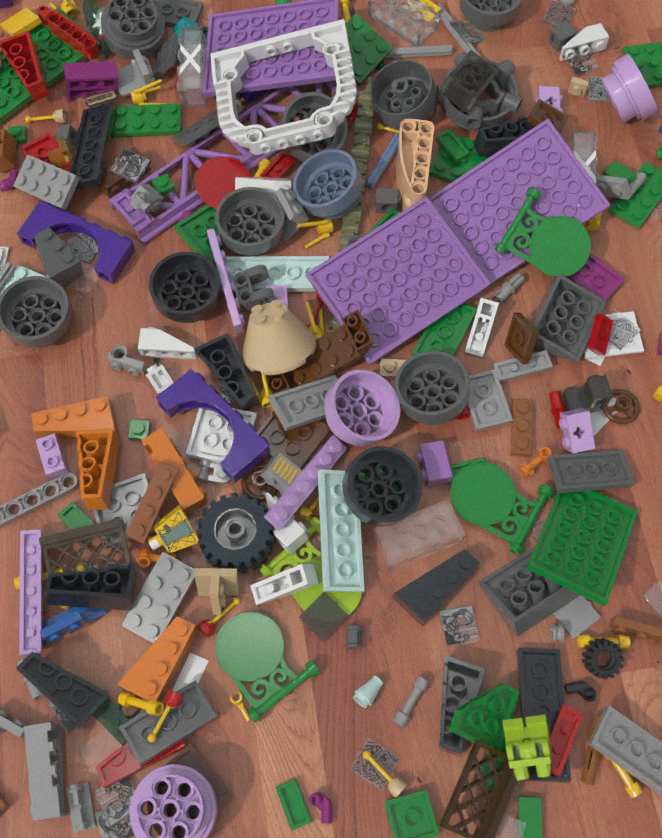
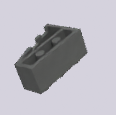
M50 227L34 235L36 249L47 278L64 286L83 275L81 260Z

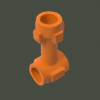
M541 447L538 449V455L528 464L524 461L520 465L519 472L524 477L533 475V469L540 463H547V458L551 455V450L548 447Z
M142 549L137 554L136 562H138L140 567L145 568L150 565V562H157L161 554H151L149 549ZM166 551L167 554L176 558V553H168Z

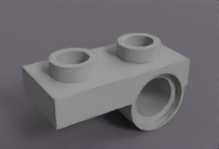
M123 345L114 346L107 355L111 368L117 371H121V369L128 371L133 376L141 375L145 377L147 373L145 363L130 358L126 347Z
M0 709V735L8 730L16 736L25 739L24 726L27 724L17 718L14 721L7 718L8 713Z

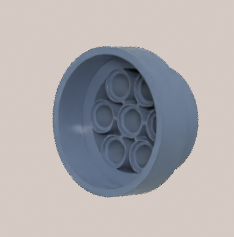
M338 149L324 150L314 154L300 166L293 180V192L302 207L309 214L325 219H337L347 215L357 205L361 195L362 174L352 156L347 152Z

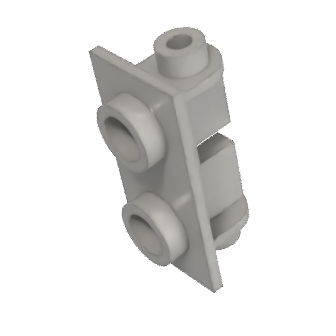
M78 783L66 788L74 834L95 828L96 823L89 783Z

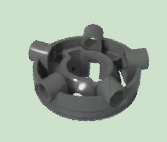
M466 52L460 53L454 59L455 66L444 77L443 84L437 85V100L442 101V107L447 117L459 127L470 131H479L480 128L505 123L511 113H517L522 103V99L518 97L517 82L512 75L516 68L509 59L499 64L486 59H470ZM474 80V90L486 92L493 99L485 101L473 100L466 93L468 83ZM503 89H504L505 92L507 93L506 96H505V98H504V94H505V93H503V92L501 91V90H503ZM485 112H489L487 118H483Z

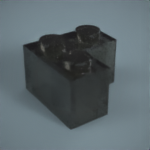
M592 375L587 378L583 387L576 388L572 386L566 388L562 394V401L566 407L565 412L584 408L589 410L590 413L603 411L602 409L607 406L613 394L606 375Z

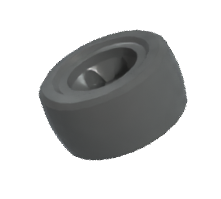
M399 60L392 62L377 73L371 84V102L375 113L381 122L391 129L400 130V124L404 119L428 120L435 110L437 93L434 80L428 69L417 61ZM409 101L413 102L411 105H407ZM396 103H400L399 106L394 107Z

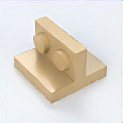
M195 568L194 576L198 596H210L213 615H222V607H226V597L240 596L237 569Z

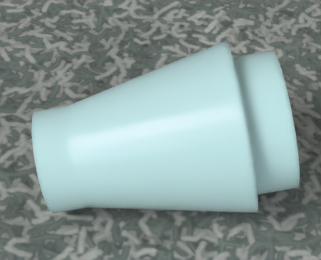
M373 676L355 691L354 700L363 708H367L368 705L371 706L383 682L377 676Z

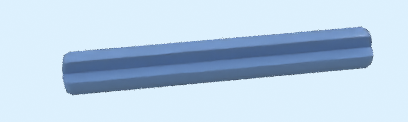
M399 133L394 135L367 178V187L373 188L398 150Z

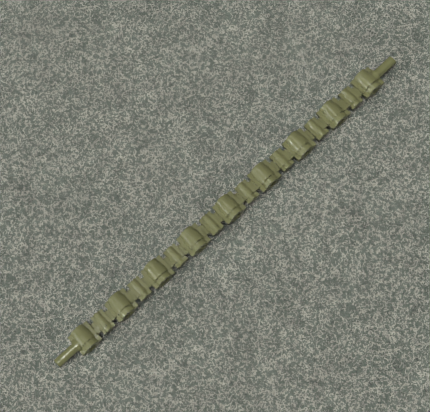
M367 77L365 90L359 92L357 114L359 118H356L354 134H356L354 145L356 146H352L351 156L362 175H365V164H368L369 142L373 125L374 108L370 93L373 82L372 77ZM362 176L361 193H364L366 176ZM363 194L360 195L355 208L343 216L342 233L345 234H340L338 252L346 248L348 235H358L359 224L356 223H360ZM330 316L329 328L333 329H328L327 334L340 327L335 317Z

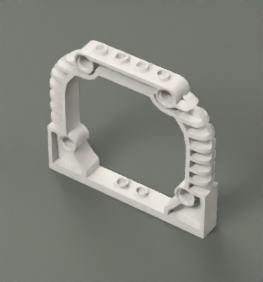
M344 19L210 54L220 128L230 141L249 148L251 153L255 155L332 137L336 133V127L344 122V117L351 113L356 102L357 88L348 32ZM314 46L316 51L324 54L326 64L335 70L337 83L336 96L329 106L317 109L310 118L267 129L258 124L243 126L238 121L236 92L241 90L243 86L241 77L249 68V62Z

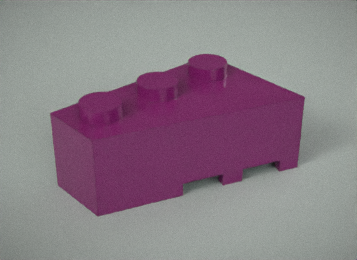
M115 61L64 63L68 103L73 102L72 99L82 96L84 99L88 97V94L96 92L97 94H102L118 89V73Z

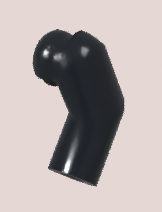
M585 681L564 684L567 695L578 693L587 701H594L597 695L594 688Z

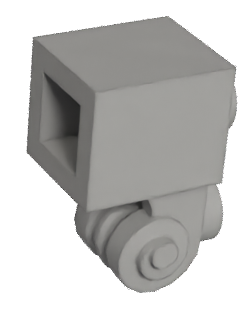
M140 184L130 198L132 199L130 204L134 209L144 213L155 212L160 208L163 197L150 184Z

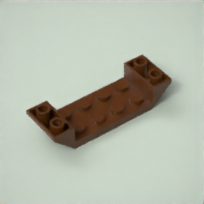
M357 309L341 318L344 325L317 339L314 354H310L303 365L286 373L266 375L272 394L326 378L363 358L374 344V340L360 311Z

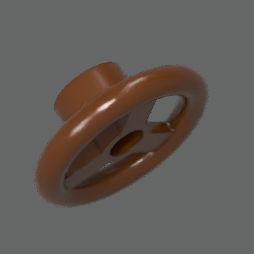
M612 390L602 400L604 415L616 424H629L639 415V402L627 390ZM614 395H619L615 404L608 407L609 399ZM632 403L634 405V412L629 409ZM615 411L623 412L628 418L620 419L611 413Z
M257 464L241 479L242 490L245 494L249 495L250 499L255 497L260 501H266L267 483L265 481L263 483L257 482L259 479L264 480L260 476L262 471L255 472L252 478L249 475L256 470H264L267 464ZM247 484H254L260 488L262 495L253 494L248 489ZM273 487L269 494L273 497L278 490Z

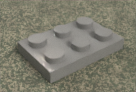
M493 369L469 375L470 396L467 407L471 413L470 417L475 432L512 423L513 418L496 370Z

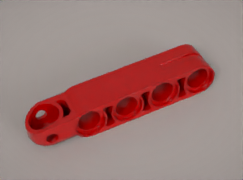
M42 5L36 9L42 24L49 28L54 35L89 60L99 57V48L93 36L61 13L52 11L47 6Z

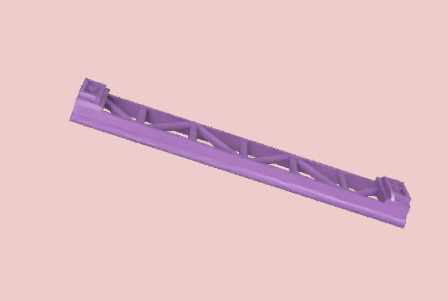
M336 81L324 82L335 93L331 97L334 99L337 90ZM322 82L316 83V92L322 93ZM295 86L279 88L239 115L238 121L242 123L250 117V125H256L258 114L270 127L279 126L265 111L283 113L286 106L270 103L288 91L295 97L302 93ZM220 128L128 190L126 188L111 198L109 206L112 210L116 208L135 229L141 243L144 245L176 223L185 210L193 211L205 203L197 190L188 195L189 160L200 168L203 162L197 156L208 158L225 156L238 160L248 171H251L264 158L268 159L280 150L255 155L251 153L250 149L248 151L238 143L230 141ZM221 136H224L242 155L202 149ZM182 163L180 199L174 192H170L166 195L173 203L161 201L160 208L168 210L154 219L149 212L144 213L131 206L130 202L132 199L130 198L140 184H151L152 179L168 173Z

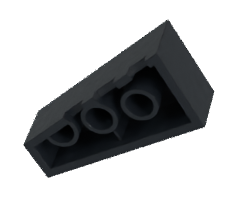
M521 116L515 121L510 119L501 125L497 123L480 128L473 143L478 156H492L533 129L534 126L527 121L529 116Z
M228 333L194 348L198 357L242 410L247 411L261 404Z
M464 549L393 594V599L423 627L477 569L480 562Z
M136 562L119 567L117 564L110 565L109 568L96 569L95 567L88 568L87 571L82 572L73 570L48 574L44 591L46 604L131 611L137 576Z
M31 652L16 667L21 675L79 729L111 695L34 652Z
M445 655L439 748L442 751L461 757L466 739L450 732L449 729L455 710L479 695L485 676V668Z

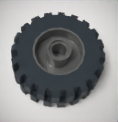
M231 493V497L226 498V495L220 496V501L216 502L213 500L210 502V509L205 508L203 510V518H199L197 523L199 529H197L198 543L205 558L208 559L213 567L237 569L242 574L248 573L247 569L253 568L255 570L259 568L258 564L260 562L265 563L268 559L267 555L272 553L273 544L276 539L273 533L274 526L264 518L268 508L264 504L261 505L259 499L255 497L250 499L249 495L244 493L242 497H238L237 493Z

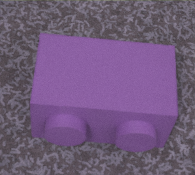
M444 441L420 444L419 451L416 454L418 463H422L421 477L423 481H426L427 487L450 483L452 474Z

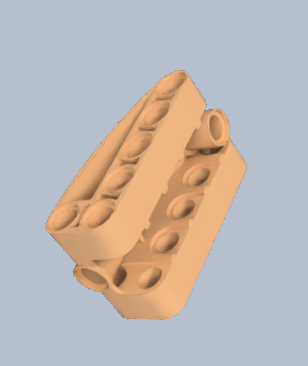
M404 119L400 124L396 181L403 211L426 197L434 135V125L427 120Z

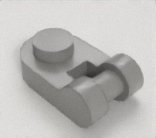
M200 460L199 467L201 470L197 475L198 481L221 485L232 481L222 471L220 463ZM208 470H214L213 475H208Z

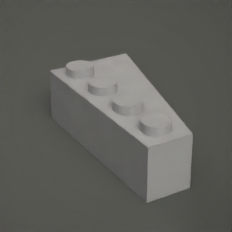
M52 722L24 726L29 791L31 794L30 815L31 817L33 816V821L66 817L62 726Z

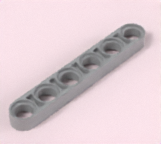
M65 473L1 505L0 528L74 492L79 487L78 478L73 473ZM68 478L75 480L74 485L71 487L64 485ZM50 487H55L57 490L53 496H47L46 494ZM32 496H37V504L29 505L28 500ZM12 506H20V511L17 514H10Z

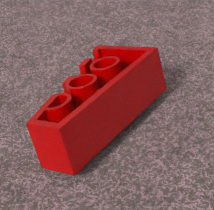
M29 31L1 40V50L33 100L49 96L50 92L37 45Z

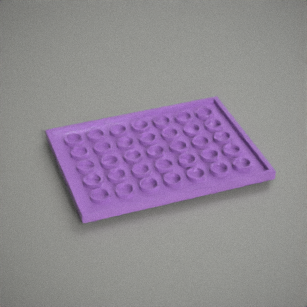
M305 0L210 14L202 90L204 98L216 96V90L213 86L211 53L338 21L340 0ZM311 46L249 62V68L241 77L243 86L236 93L336 81L335 70L326 64L324 54L316 51L315 47Z
M546 119L428 198L491 284L526 262L510 251L504 254L494 250V244L500 243L528 197L525 193L529 187H533L542 193L539 200H534L530 206L534 213L542 217L567 216L583 225L610 207L607 199L549 119ZM526 213L521 222L524 227L530 229L533 227V222L529 221V226L525 224V220L530 217ZM522 236L516 237L513 241L514 247L530 257L529 245L525 249H520L516 245V241L519 238L522 239L520 244L524 245L525 238Z
M427 196L305 274L340 326L344 325L341 318L357 309L360 311L374 340V344L363 357L369 366L491 284Z

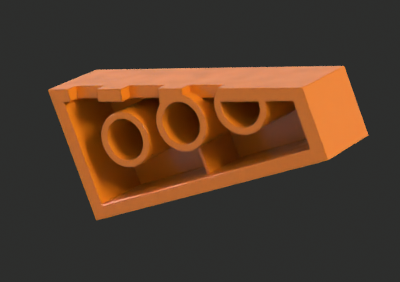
M162 428L141 440L156 467L159 462H163L179 470L170 490L186 515L207 503L205 500V496H207L202 486H197L195 483L197 478L193 471L187 470L185 466L187 465L186 460L182 454L178 455L176 452L177 446L172 439H168Z

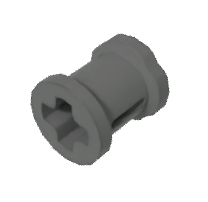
M345 626L344 630L347 631L345 649H363V644H361L363 626Z

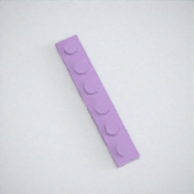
M214 228L207 230L208 239L219 272L236 334L243 332L242 325L245 322L243 315L238 314L237 311L240 305L238 298L233 297L235 292L233 281L229 282L228 280L231 274L229 267L224 266L223 261H226L224 250L220 251L219 248L222 245L219 235H215Z
M332 435L265 514L264 518L278 531L281 530L318 485V471L320 469L330 470L347 447L335 435Z
M41 529L20 531V656L29 655L31 652L42 654V636L40 634L42 630V546H40L39 538L42 537Z

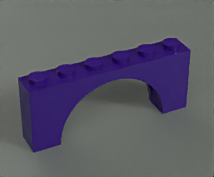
M39 201L17 233L23 244L36 249L34 235L48 227L56 235L78 232L89 236L99 245V258L94 268L98 278L112 284L115 283L135 252L130 238L126 236L121 237L110 229H103L100 225L90 223L81 216L76 217L67 210H60L53 204Z
M190 369L156 397L159 407L170 418L189 409H207L218 413L226 419L233 430V443L229 453L220 465L222 471L234 483L239 481L270 454L269 441L264 436L260 437L256 433L255 427L251 423L247 424L243 420L242 414L238 410L234 411L230 407L231 405L224 397L221 398L212 385L208 386L205 383L204 377L199 372L195 373Z

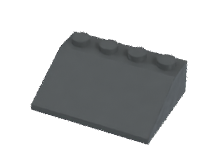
M558 274L550 282L531 320V323L539 330L534 348L539 351L547 350L549 354L576 363L579 362L591 336L595 315L602 313L606 301L563 275Z
M534 547L478 582L504 622L517 637L581 596L526 569Z

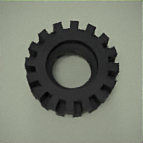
M594 638L595 642L590 640L588 642L590 646L585 645L584 649H586V652H582V656L585 657V659H582L585 669L600 679L601 677L608 679V676L614 678L613 673L619 674V667L623 669L624 665L621 664V661H624V657L621 656L624 654L623 651L619 649L620 647L605 638ZM601 651H607L610 655L608 663L604 666H599L596 662V657Z

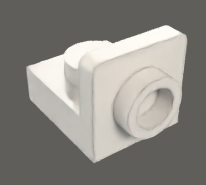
M155 364L147 369L148 373L145 377L148 378L157 394L174 383L163 365L158 367Z

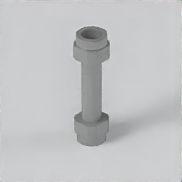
M418 676L413 685L414 689L402 710L398 711L394 717V723L404 728L409 720V713L421 692L424 693L429 684L427 680Z

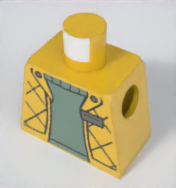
M178 505L154 525L157 535L148 540L153 550L164 545L168 553L194 545L199 541L197 532L181 505Z

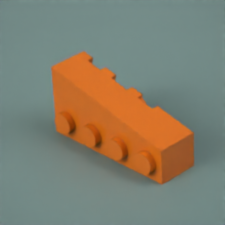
M108 396L31 413L33 430L39 438L55 433L58 439H77L75 431L113 429L119 439L113 404Z
M113 429L75 431L78 443L81 498L89 510L109 509L120 441Z
M177 616L117 685L147 701H162L199 630L197 626Z

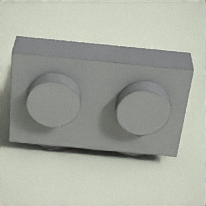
M139 49L132 51L136 63L117 69L118 90L121 97L130 96L131 91H134V89L152 83L153 73L150 67H146L148 65L146 57L141 55Z
M634 172L637 179L631 183H628L626 178L596 175L595 184L606 197L629 200L646 179V174Z
M279 188L275 193L283 206L285 215V231L282 239L288 241L301 228L298 227V224L306 223L309 219L294 192Z

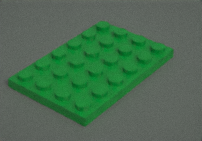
M594 490L556 493L526 569L605 607L609 600L638 511Z

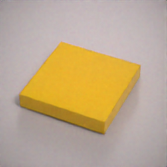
M26 7L2 22L0 26L2 30L12 37L32 30L41 24L42 21Z

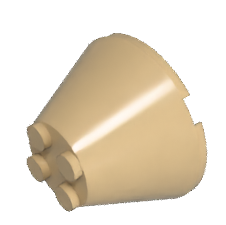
M273 300L271 303L252 307L242 351L243 362L249 370L253 372L254 370L261 371L263 375L282 374L300 367L306 362V358L310 354H314L316 338L313 332L280 300Z

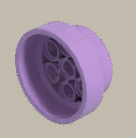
M627 53L612 62V72L601 78V81L622 121L625 123L634 117L638 120L641 118L644 121L658 113L655 100L631 56Z
M353 370L347 372L329 388L325 397L324 410L329 428L339 439L352 445H374L390 435L399 422L400 403L395 390L386 379L372 371Z
M167 765L149 773L137 786L130 804V822L136 838H176L174 831L178 825L185 828L184 838H208L214 829L218 815L217 796L210 781L199 771L184 765ZM162 781H165L168 785V790L164 795L159 794L157 790L158 784ZM184 783H188L191 787V792L187 797H183L180 794V787ZM147 801H151L154 805V810L150 815L145 814L143 810L144 804ZM170 803L175 804L177 812L173 817H169L166 814V807ZM192 805H196L200 810L199 816L196 819L190 818L188 810ZM156 823L162 826V834L159 837H155L152 834V827Z

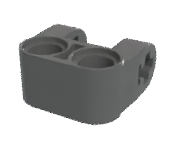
M265 265L251 267L237 273L233 278L237 298L246 310L251 311L252 307L256 305L271 303L275 300L273 289L264 288L258 291L255 289L254 284L265 281L269 277Z

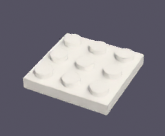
M232 408L234 411L238 410L242 414L243 420L247 424L251 423L255 426L257 413ZM199 409L186 456L221 463L229 453L233 443V430L226 419L214 411Z

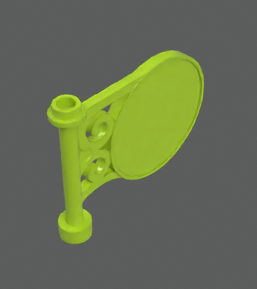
M313 517L308 522L310 525L306 532L308 539L315 532L320 533V521L316 517ZM309 540L305 542L306 547L300 550L302 557L304 552H307V559H300L296 551L290 555L284 549L267 566L261 565L262 568L259 571L265 578H269L279 574L281 568L285 565L295 567L299 564H313L319 584L291 595L298 602L301 609L317 621L329 623L345 619L352 614L360 602L362 592H323L322 555L320 551L312 546Z

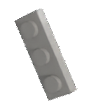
M547 350L533 353L529 364H521L516 358L494 363L492 366L496 370L500 383L548 371L553 367Z

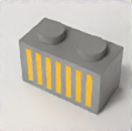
M279 452L271 458L260 476L264 478L267 484L279 490L282 495L302 470Z

